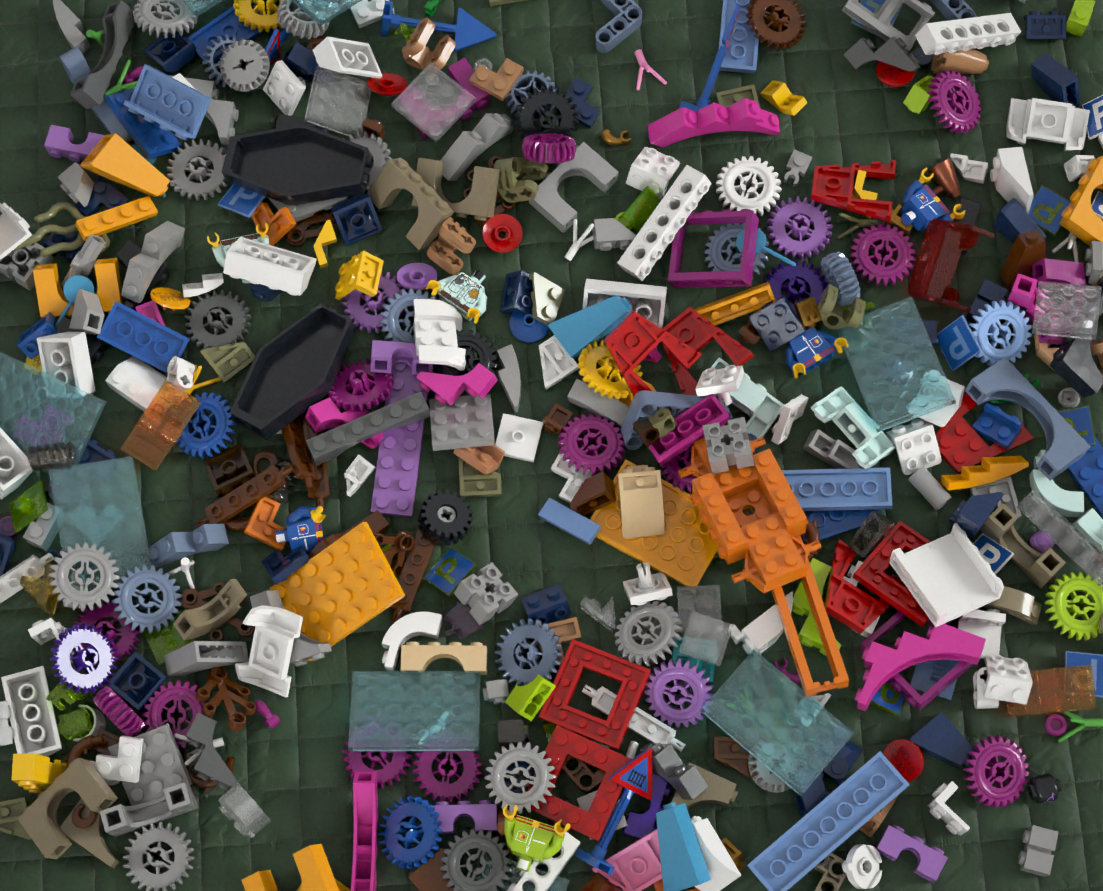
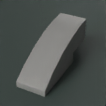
M53 0L55 15L71 48L77 46L83 54L91 46L87 38L81 33L84 28L80 19L61 0Z
M511 344L497 350V357L503 368L498 371V378L514 413L519 412L521 400V380L517 356Z
M576 379L567 396L569 402L586 409L588 413H592L594 416L601 415V419L606 417L608 422L613 421L615 425L622 427L629 407L614 397L609 399L606 394L603 397L600 395V392L595 393L593 387L589 388L587 383Z
M819 429L810 433L802 448L837 469L864 468L856 462V458L852 455L855 451L839 439H832Z

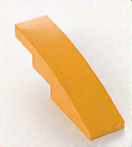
M1021 455L983 457L981 465L962 466L961 474L941 475V484L947 490L980 486L1017 473L1029 467V462Z

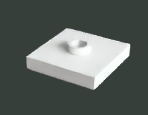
M503 413L495 445L505 451L504 456L534 463L543 422Z

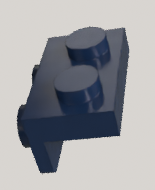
M560 584L521 598L528 619H532L534 625L536 620H540L543 625L571 614L568 600Z

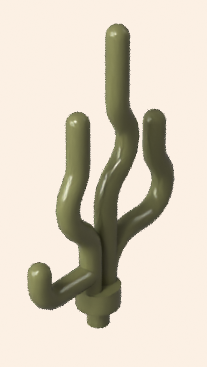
M59 202L52 205L47 212L35 216L34 221L36 223L47 221L53 218L60 210L69 211L76 221L85 218V216L80 214L73 204ZM51 224L45 225L11 252L38 242L46 233L68 235L77 232L78 229L75 224L67 227ZM78 233L77 239L74 242L54 244L42 249L40 255L46 257L59 251L76 250L83 245L84 240L81 234ZM106 234L99 236L106 242L101 252H104L110 246V240Z

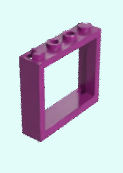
M741 209V211L722 210L721 212H712L705 210L702 213L691 212L685 224L678 230L673 239L668 275L669 283L674 288L751 286L759 218L754 211ZM745 223L740 271L680 273L686 225Z
M898 611L861 643V653H864L866 647L870 648L872 641L877 642L902 621L906 615ZM929 619L926 624L934 628V624ZM964 661L959 662L921 696L899 673L889 680L895 691L898 693L901 691L906 696L905 700L909 705L911 704L921 711L973 664Z

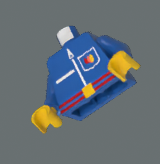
M925 168L920 174V179H916L905 192L901 219L905 225L912 224L918 231L925 229L941 231L954 222L953 219H962L965 215V210L962 213H957L956 211L961 208V204H957L953 208V213H951L927 184L922 185L924 182L931 181L934 174L932 173L930 177H925L924 173L928 169Z
M812 327L789 341L785 351L786 365L793 372L794 378H798V373L800 376L806 375L807 372L834 356L835 349L841 354L843 352L841 347H849L847 340L843 337L836 338Z
M298 507L290 516L286 517L287 529L275 531L277 543L290 541L292 552L302 546L308 555L318 543L325 539L321 523L326 515L321 514L323 507Z

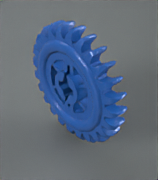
M203 392L202 396L198 393L195 394L194 400L189 397L187 404L182 402L183 409H177L179 415L173 417L177 423L172 424V427L176 429L172 435L177 437L175 443L180 444L179 449L185 450L187 455L192 454L194 458H197L199 453V456L205 459V453L213 457L212 450L220 454L219 446L227 448L224 441L232 442L228 434L236 433L230 427L237 426L236 422L231 421L232 416L229 412L232 406H227L229 401L223 400L221 395L216 396L213 392L209 395L207 392ZM205 411H211L212 413L206 416ZM190 424H193L195 429L193 432L190 430ZM201 434L202 439L195 438Z
M408 796L407 799L400 798L401 804L393 802L395 809L387 808L390 816H382L387 823L379 824L385 831L378 833V835L385 837L379 844L386 845V848L382 849L381 852L390 853L386 857L387 860H393L392 864L399 865L400 868L407 867L408 869H413L414 866L419 868L422 863L427 864L428 857H434L433 850L439 849L436 843L442 840L438 834H441L443 830L438 828L442 821L437 820L439 813L434 812V805H429L428 800H422L420 797H415L414 799V797ZM412 817L409 822H404L408 818ZM417 819H419L422 824H416ZM412 843L419 844L418 846L411 849Z

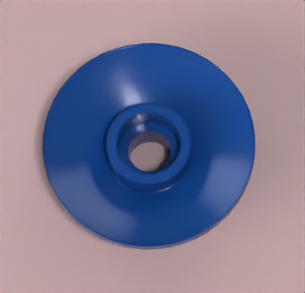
M532 307L530 314L526 315L517 311L513 312L510 317V331L521 342H538L549 331L547 325L533 318ZM530 318L533 320V322L531 324L526 323V320Z

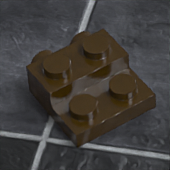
M241 443L203 461L219 498H222L256 476Z

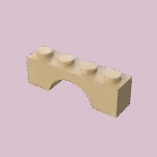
M407 642L406 645H401L402 674H424L428 665L440 658H449L458 662L466 675H487V646H483V643L473 642L470 643V646H466L459 642H450L449 645H440L439 642H428V645H419L418 642Z

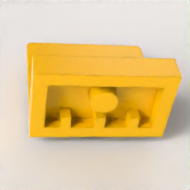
M363 250L358 255L353 256L350 261L342 264L339 270L340 279L335 287L337 291L335 299H342L354 289L374 297L377 294L384 261Z

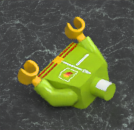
M506 804L503 814L505 816L504 833L507 846L511 848L513 854L520 856L516 868L529 872L532 860L543 863L544 860L550 859L561 849L565 838L564 833L570 829V824L568 823L565 829L560 826L562 819L554 826L520 815H517L515 818L518 806L515 805L513 808L514 812H510L507 809L508 804Z

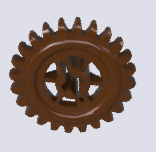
M750 0V5L747 6L748 13L746 17L749 19L747 24L752 26L750 31L755 32L754 37H760V43L765 41L767 47H770L772 44L774 49L779 47L784 50L786 47L791 48L793 45H796L803 38L802 33L806 31V28L802 27L806 25L807 21H801L806 14H799L803 7H795L798 0L795 2H791V0Z

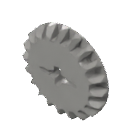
M243 39L228 45V48L223 51L219 66L221 70L220 75L229 87L237 91L247 92L258 88L266 80L270 62L268 54L261 45L252 40ZM241 61L248 63L246 70L238 68L242 65Z
M761 739L750 751L748 759L749 772L751 776L753 772H757V775L752 777V779L762 789L774 793L784 792L791 789L787 774L802 769V756L799 754L798 748L791 741L789 749L786 751L765 739ZM781 757L779 762L781 767L772 770L774 765L772 760L775 761Z

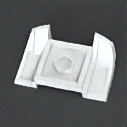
M1011 98L1007 119V138L1015 140L1021 145L1026 144V138L1064 144V152L1082 150L1084 148L1090 110L1075 108L1070 103L1037 98H1032V100Z
M414 299V336L416 356H419V363L449 365L459 371H464L466 366V349L458 348L456 329L458 331L462 330V316L457 311V308L441 300Z
M262 605L252 608L242 623L255 626L249 662L235 664L238 679L283 697H288L292 678L287 675L294 638L300 637L303 617L278 607Z

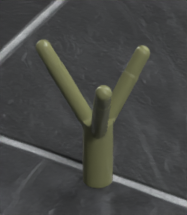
M839 212V216L856 222V225L840 234L837 238L841 239L860 227H870V225L877 227L878 221L876 219H857Z

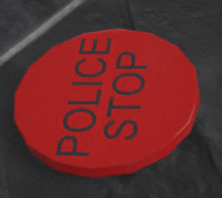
M879 61L876 66L878 79L890 87L906 85L915 75V71H907Z
M899 739L891 742L885 748L883 755L907 782L918 778L923 770L924 759L921 750L916 744L906 739Z

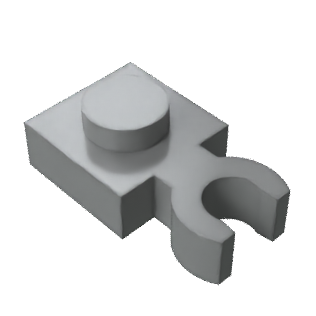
M794 150L786 166V170H789V172L785 174L783 182L786 183L788 178H793L795 180L793 186L796 187L799 182V175L805 176L812 157Z

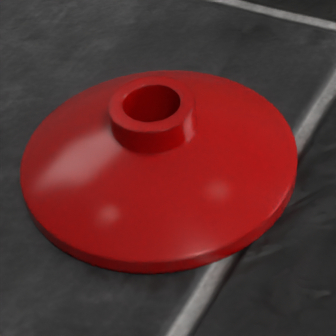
M381 73L383 77L380 79L373 77L368 79L369 89L383 96L399 94L407 88L406 80L396 74Z
M497 214L486 221L482 235L485 244L491 250L507 253L519 246L523 231L520 223L514 217L507 214ZM504 233L506 237L500 238L498 235Z

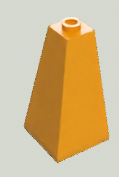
M116 133L104 135L80 164L83 169L151 197L162 196L167 191V185L170 182L169 179Z

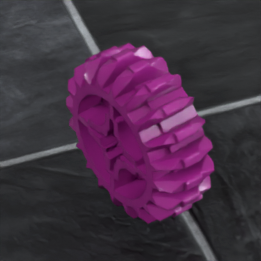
M541 133L525 137L522 151L524 158L530 161L557 164L573 160L576 146L575 140L569 136L556 133Z
M104 687L93 698L94 703L126 736L134 737L142 731L141 729L145 726L144 721L112 688Z

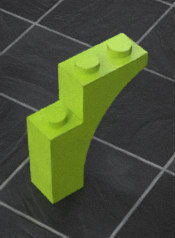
M812 558L810 565L822 598L824 584L831 566ZM801 581L793 597L792 611L801 616L805 614L808 617L798 638L803 645L807 647L814 646L820 649V653L826 656ZM836 640L838 648L840 650L841 644Z

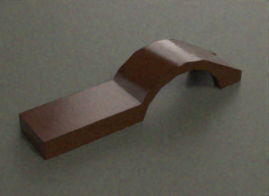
M376 510L344 533L332 534L323 539L308 556L310 559L362 522L368 523L372 533L378 532L380 534L390 528V524Z

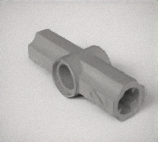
M89 235L81 251H78L72 260L71 268L61 284L63 287L65 282L74 275H83L85 277L90 275L94 269L96 259L106 244L103 238L98 235Z

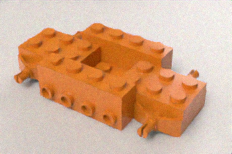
M762 436L753 441L750 440L754 466L738 469L736 464L728 466L729 471L712 474L705 437L694 441L691 464L678 470V474L681 479L691 474L697 477L692 480V494L690 498L694 506L698 505L701 521L703 524L707 523L709 527L708 534L712 541H716L720 558H724L727 565L745 558V569L731 575L734 584L746 579L759 591L766 593L807 576L808 556H810V552L821 549V544L819 540H816L806 545L796 538L806 533L808 520L771 450L767 449L753 455L755 448L766 445L764 437ZM750 508L755 513L751 516H746L743 510Z

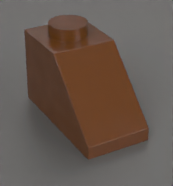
M603 471L585 479L570 502V508L578 514L585 516L615 502L614 482Z

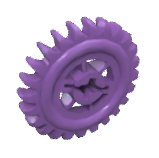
M797 196L795 203L789 197L788 205L782 200L781 208L777 205L775 206L774 210L776 213L770 212L772 219L767 220V223L770 225L767 227V231L770 232L768 238L775 239L772 245H779L777 251L785 250V256L791 253L792 258L799 255V258L803 259L804 254L811 258V252L818 255V249H825L824 244L830 242L828 237L832 236V232L829 230L832 229L833 225L827 224L831 221L830 216L824 218L827 210L820 212L822 204L814 207L815 201L812 200L808 204L807 197H805L803 202H800L799 196ZM811 223L814 226V230L809 228ZM785 227L790 228V232L786 233ZM792 235L793 237L798 238L799 241L793 240L789 236ZM805 236L809 238L805 241H802V238H804Z
M381 271L377 294L374 297L364 295V293L356 289L343 297L347 302H342V307L348 308L343 313L350 315L349 317L354 321V327L360 325V331L367 328L368 333H371L373 329H375L376 333H379L380 328L386 327V325L379 324L385 317L380 316V314L377 315V312L383 309L382 306L385 304V300L388 298L395 300L393 296L395 292L401 296L400 289L402 286L399 283L396 284V276L390 280V273L387 272L383 277ZM364 299L366 303L361 306L360 301ZM371 311L375 312V315H370L367 313ZM401 311L399 316H405V312Z
M679 658L675 665L673 659H670L668 666L665 662H662L661 669L656 666L654 668L655 674H650L649 678L652 681L648 680L646 684L650 689H645L644 691L650 697H647L645 701L652 703L648 709L656 710L654 717L660 715L662 723L668 720V726L675 722L677 728H680L681 723L688 728L690 725L689 721L696 725L697 719H704L702 713L708 714L710 712L706 707L713 705V702L708 700L715 695L708 692L713 688V685H706L710 677L702 678L705 670L697 672L698 664L690 668V660L685 665H682V660ZM671 680L674 681V685L672 687L666 685ZM664 694L669 696L670 700L668 702L666 701ZM685 701L692 703L684 708ZM670 703L680 704V708H675Z

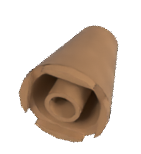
M975 49L968 51L960 50L954 53L945 52L939 55L933 54L931 70L935 74L945 70H953L955 73L959 72L960 74H982L983 71L987 70L989 60L985 54Z

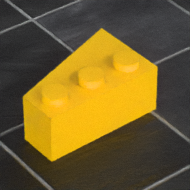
M35 753L13 754L12 781L17 783L19 787H23L24 790H29V793H41L42 789H47L53 783V780L67 769V762L61 763V760L56 759L52 763L50 762V757Z

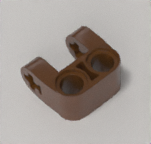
M570 755L567 756L563 765L567 776L581 792L586 794L599 788L606 773L599 769L593 774L583 761ZM571 761H576L579 764L578 768L574 771L567 769V765ZM589 777L593 782L591 786L583 787L581 785L582 779Z

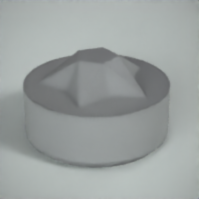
M1065 388L1060 391L1058 401L1063 408L1073 409L1079 404L1080 396L1073 388Z

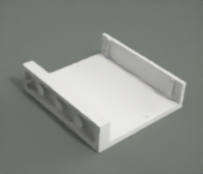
M5 202L0 203V211L2 213L0 215V260L32 235L28 230L30 226L23 217L21 218L17 212L15 213L11 207L9 208Z
M954 523L950 534L907 553H903L900 548L892 551L889 563L935 627L1000 599L1004 589L1002 580L994 574L990 564L982 558L978 548L970 542L966 532L957 523Z

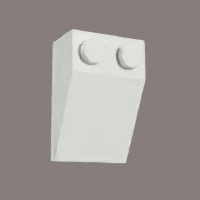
M1023 148L998 149L996 157L993 158L994 168L990 171L991 181H994L996 190L1007 202L1014 197L1029 214L1034 194Z

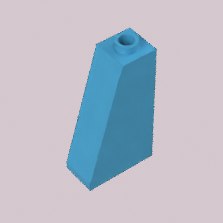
M615 295L554 321L548 327L570 357L578 359L582 350L588 344L592 346L595 341L598 343L612 332L631 312L630 308L632 306L625 297L621 298Z
M676 802L664 805V810L656 813L663 890L681 891L710 881L711 877L686 804L683 803L677 806Z

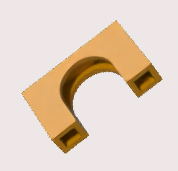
M1103 155L1096 159L1093 158L1088 163V170L1078 182L1079 187L1071 195V202L1061 214L1062 219L1059 223L1089 246H1091L1092 241L1103 242V221L1096 216L1091 206L1093 190L1095 188L1103 190Z
M118 258L98 259L94 264L98 286L96 294L99 297L103 312L107 311L110 313L115 301L124 305V297L121 296L122 284ZM57 263L36 265L33 269L40 316L44 317L51 312L56 317L55 319H57L69 303L60 286ZM72 304L67 312V317L72 318L75 304Z
M322 844L309 845L293 854L302 880L301 891H339ZM271 870L258 871L241 880L245 891H278Z

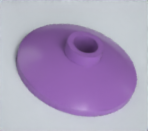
M410 263L401 267L397 272L398 283L406 289L424 290L430 280H437L436 270L425 263Z

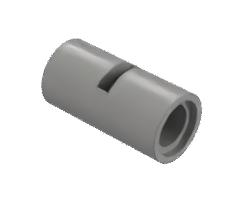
M924 466L908 479L936 511L952 498Z

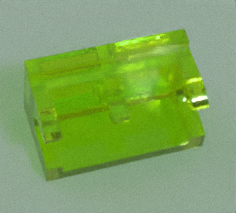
M65 682L64 684H57L46 699L51 701L59 710H64L66 708L60 699L64 698L71 705L78 700H85L86 696L93 693L89 691L87 694H82L81 691L74 693L73 686L67 690Z

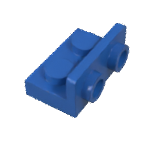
M51 312L19 336L17 346L30 359L39 354L38 337L60 333L53 326L56 317Z
M986 403L983 413L973 424L972 428L978 434L1008 450L1021 433V422L1016 416L1006 414L998 406Z

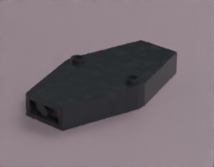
M293 125L230 137L222 174L227 182L286 205H301L365 193L366 186L370 182L369 171L373 167L374 158L367 147L308 125Z
M319 304L263 345L257 352L230 410L234 421L243 428L268 440L307 411L310 406L323 399L331 390L356 333L353 320L346 314L341 315L330 306L326 307Z

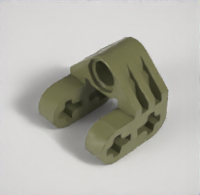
M521 157L497 160L494 165V169H500L497 190L507 202L532 200L536 197L539 190L534 180L543 179L548 171V166L546 163L527 161L526 158Z
M828 284L820 296L818 305L824 325L832 330L849 326L857 329L864 316L866 301L856 297L848 310H845V307L836 303L839 288Z

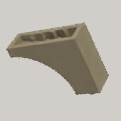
M695 765L708 787L693 800H683L676 791L671 803L676 802L677 806L685 803L687 808L702 803H716L727 807L729 802L734 803L738 791L735 790L737 784Z
M81 798L74 809L79 804L85 805L86 808L82 810L81 817L87 818L90 815V809ZM73 809L61 825V830L70 839L115 869L120 861L111 854L105 843L100 813H98V817L92 826L81 829L72 822Z

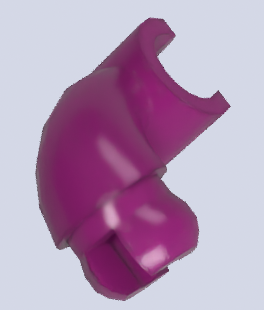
M139 66L130 73H126L122 82L123 85L135 82L134 79L140 77L144 66Z
M783 658L784 667H779L777 660L774 661V668L778 670L782 679L794 685L801 683L798 673L793 674L785 670L788 664L787 659Z
M258 700L255 702L257 706L255 712L266 718L264 723L267 727L274 728L280 723L278 716L275 713H271L263 701Z

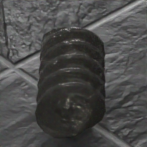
M68 442L67 446L65 443H60L59 446L57 443L51 446L45 444L44 447L37 445L36 448L34 446L28 448L27 457L30 467L35 472L48 471L49 469L56 470L57 468H72L76 461V450L71 442Z
M277 457L278 463L274 464V466L281 470L289 464L292 465V461ZM292 472L285 476V485L266 497L278 503L289 502L285 494L292 495V492L287 488L295 486L290 480L297 479L296 475Z

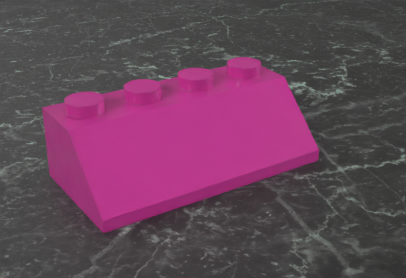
M711 394L674 418L676 427L648 446L660 466H662L683 451L688 450L694 445V441L705 437L702 425L719 422L720 427L724 426L728 420H731L730 415L715 395Z

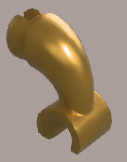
M609 129L601 132L602 140L608 145L618 146L622 144L628 146L632 141V138L624 139V137L628 136V131H623L619 138L613 136Z

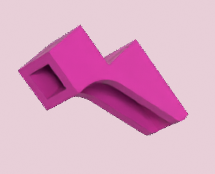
M1018 273L1007 301L1025 307L1024 317H1029V321L1035 324L1049 318L1066 319L1068 312L1038 291L1036 285L1038 280Z
M480 363L472 371L462 376L420 372L416 377L420 382L418 385L427 393L429 391L435 394L434 398L443 405L447 403L450 406L454 404L465 389L474 398L479 396L483 399L498 381L495 374Z
M329 397L310 406L305 418L317 433L322 430L339 427L369 414V412L365 409L363 411L359 409L352 411L349 409L340 413L339 407ZM383 433L363 440L361 443L370 448H376L384 437Z

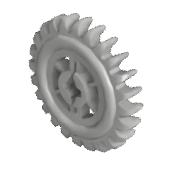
M138 0L137 4L134 5L133 16L134 22L137 23L138 28L142 26L143 32L149 28V35L151 36L152 32L156 31L157 38L163 32L166 39L168 32L172 34L173 38H175V31H178L180 36L183 35V29H185L186 33H189V27L193 29L194 24H197L198 12L192 0Z
M365 131L362 138V135L356 132V139L349 134L350 141L367 147L374 158L373 168L369 172L370 182L366 186L367 191H369L387 162L392 160L389 157L391 151L386 149L387 144L385 142L382 143V138L377 137L376 140L374 133L369 137V134Z
M192 139L191 147L186 142H184L185 150L179 146L177 147L179 155L172 152L175 160L168 159L172 167H166L167 171L171 173L167 174V178L171 180L169 182L170 185L175 186L174 191L180 192L182 197L187 195L188 199L191 200L195 196L196 201H199L200 197L203 196L204 200H207L208 195L215 197V191L221 193L220 187L227 186L224 182L226 179L222 174L226 154L223 155L225 152L223 147L218 150L219 146L217 143L211 147L210 140L204 145L203 140L200 139L199 145H196ZM211 163L214 166V170L208 169V166ZM186 171H187V172H190V175L188 176V178L186 177V174H185ZM195 179L201 181V183H194L191 180Z
M87 542L84 543L83 548L80 547L79 543H76L74 550L68 545V553L60 551L62 558L54 557V561L58 565L50 566L55 571L48 575L55 579L49 583V586H56L52 594L60 593L57 601L65 598V607L73 603V611L78 605H80L82 612H84L86 605H88L90 611H93L94 604L101 608V600L108 603L107 595H115L111 588L119 587L113 582L120 579L119 576L114 575L115 572L119 571V568L112 567L116 560H108L111 553L109 552L104 555V547L96 550V543L91 548L88 547ZM81 562L80 568L77 570L72 568L73 565ZM89 562L94 564L97 567V569L92 571V569L89 568ZM84 563H86V576L90 577L85 582V590H83L82 578H78L84 571ZM69 570L75 573L74 581L69 582ZM100 571L99 584L93 580L94 573ZM76 583L80 587V591H77L71 585ZM91 584L96 585V588L88 591V586Z
M658 600L653 603L648 601L645 605H638V608L632 606L631 612L626 611L624 613L626 617L619 619L622 624L616 626L618 632L614 636L617 639L615 645L618 647V652L622 654L625 660L628 659L629 662L634 663L636 659V663L639 666L642 665V660L649 666L650 659L655 664H658V656L666 660L664 652L672 655L669 647H678L673 640H681V637L676 633L682 632V628L678 626L682 624L681 620L678 619V613L674 612L671 606L667 607L665 602L660 604ZM654 619L659 621L661 624L654 626ZM634 640H642L641 645Z
M521 741L518 742L517 748H515L513 743L509 744V750L502 746V754L495 752L494 754L497 759H489L493 767H486V770L491 773V775L484 777L486 780L491 781V783L486 785V788L493 789L489 796H497L495 804L503 801L502 809H504L506 804L510 805V812H514L513 808L515 805L518 806L519 814H522L524 807L531 813V805L539 809L538 801L547 803L544 795L552 796L547 789L555 788V785L550 782V780L556 779L555 775L550 774L551 771L555 770V767L548 766L552 759H543L546 751L538 754L539 746H535L531 750L530 742L526 744L525 748H523ZM518 761L529 763L530 766L527 769L519 767ZM512 763H515V769L512 771L507 770ZM532 767L535 770L536 777L531 776L529 773ZM521 772H523V775L529 780H521L519 783L513 776H520ZM505 778L510 779L512 782L509 787L506 786ZM528 785H534L528 792L525 791ZM516 786L522 788L523 793H514L510 790Z
M159 822L158 828L153 823H150V830L142 826V835L135 831L134 834L137 839H128L132 847H124L125 850L130 852L129 855L122 857L129 861L123 867L131 869L126 873V876H134L131 883L139 882V890L145 886L146 891H151L152 888H154V891H160V888L163 891H168V886L175 890L176 882L181 885L183 884L182 876L189 877L186 869H193V866L188 864V862L195 860L194 857L189 856L194 851V848H187L191 840L184 841L186 837L185 832L178 835L180 831L178 826L172 831L171 823H168L165 829L162 822ZM162 842L170 845L172 849L166 851L161 848ZM158 843L157 847L149 848L150 845ZM149 850L153 854L160 855L163 860L170 863L171 865L169 866L162 861L156 860L154 856L148 853L147 851ZM173 852L175 854L174 863L170 861L169 856ZM144 854L147 855V861H148V862H146L145 864H144ZM149 865L155 867L156 874L149 872L146 867ZM167 867L169 869L167 872L160 874V868Z

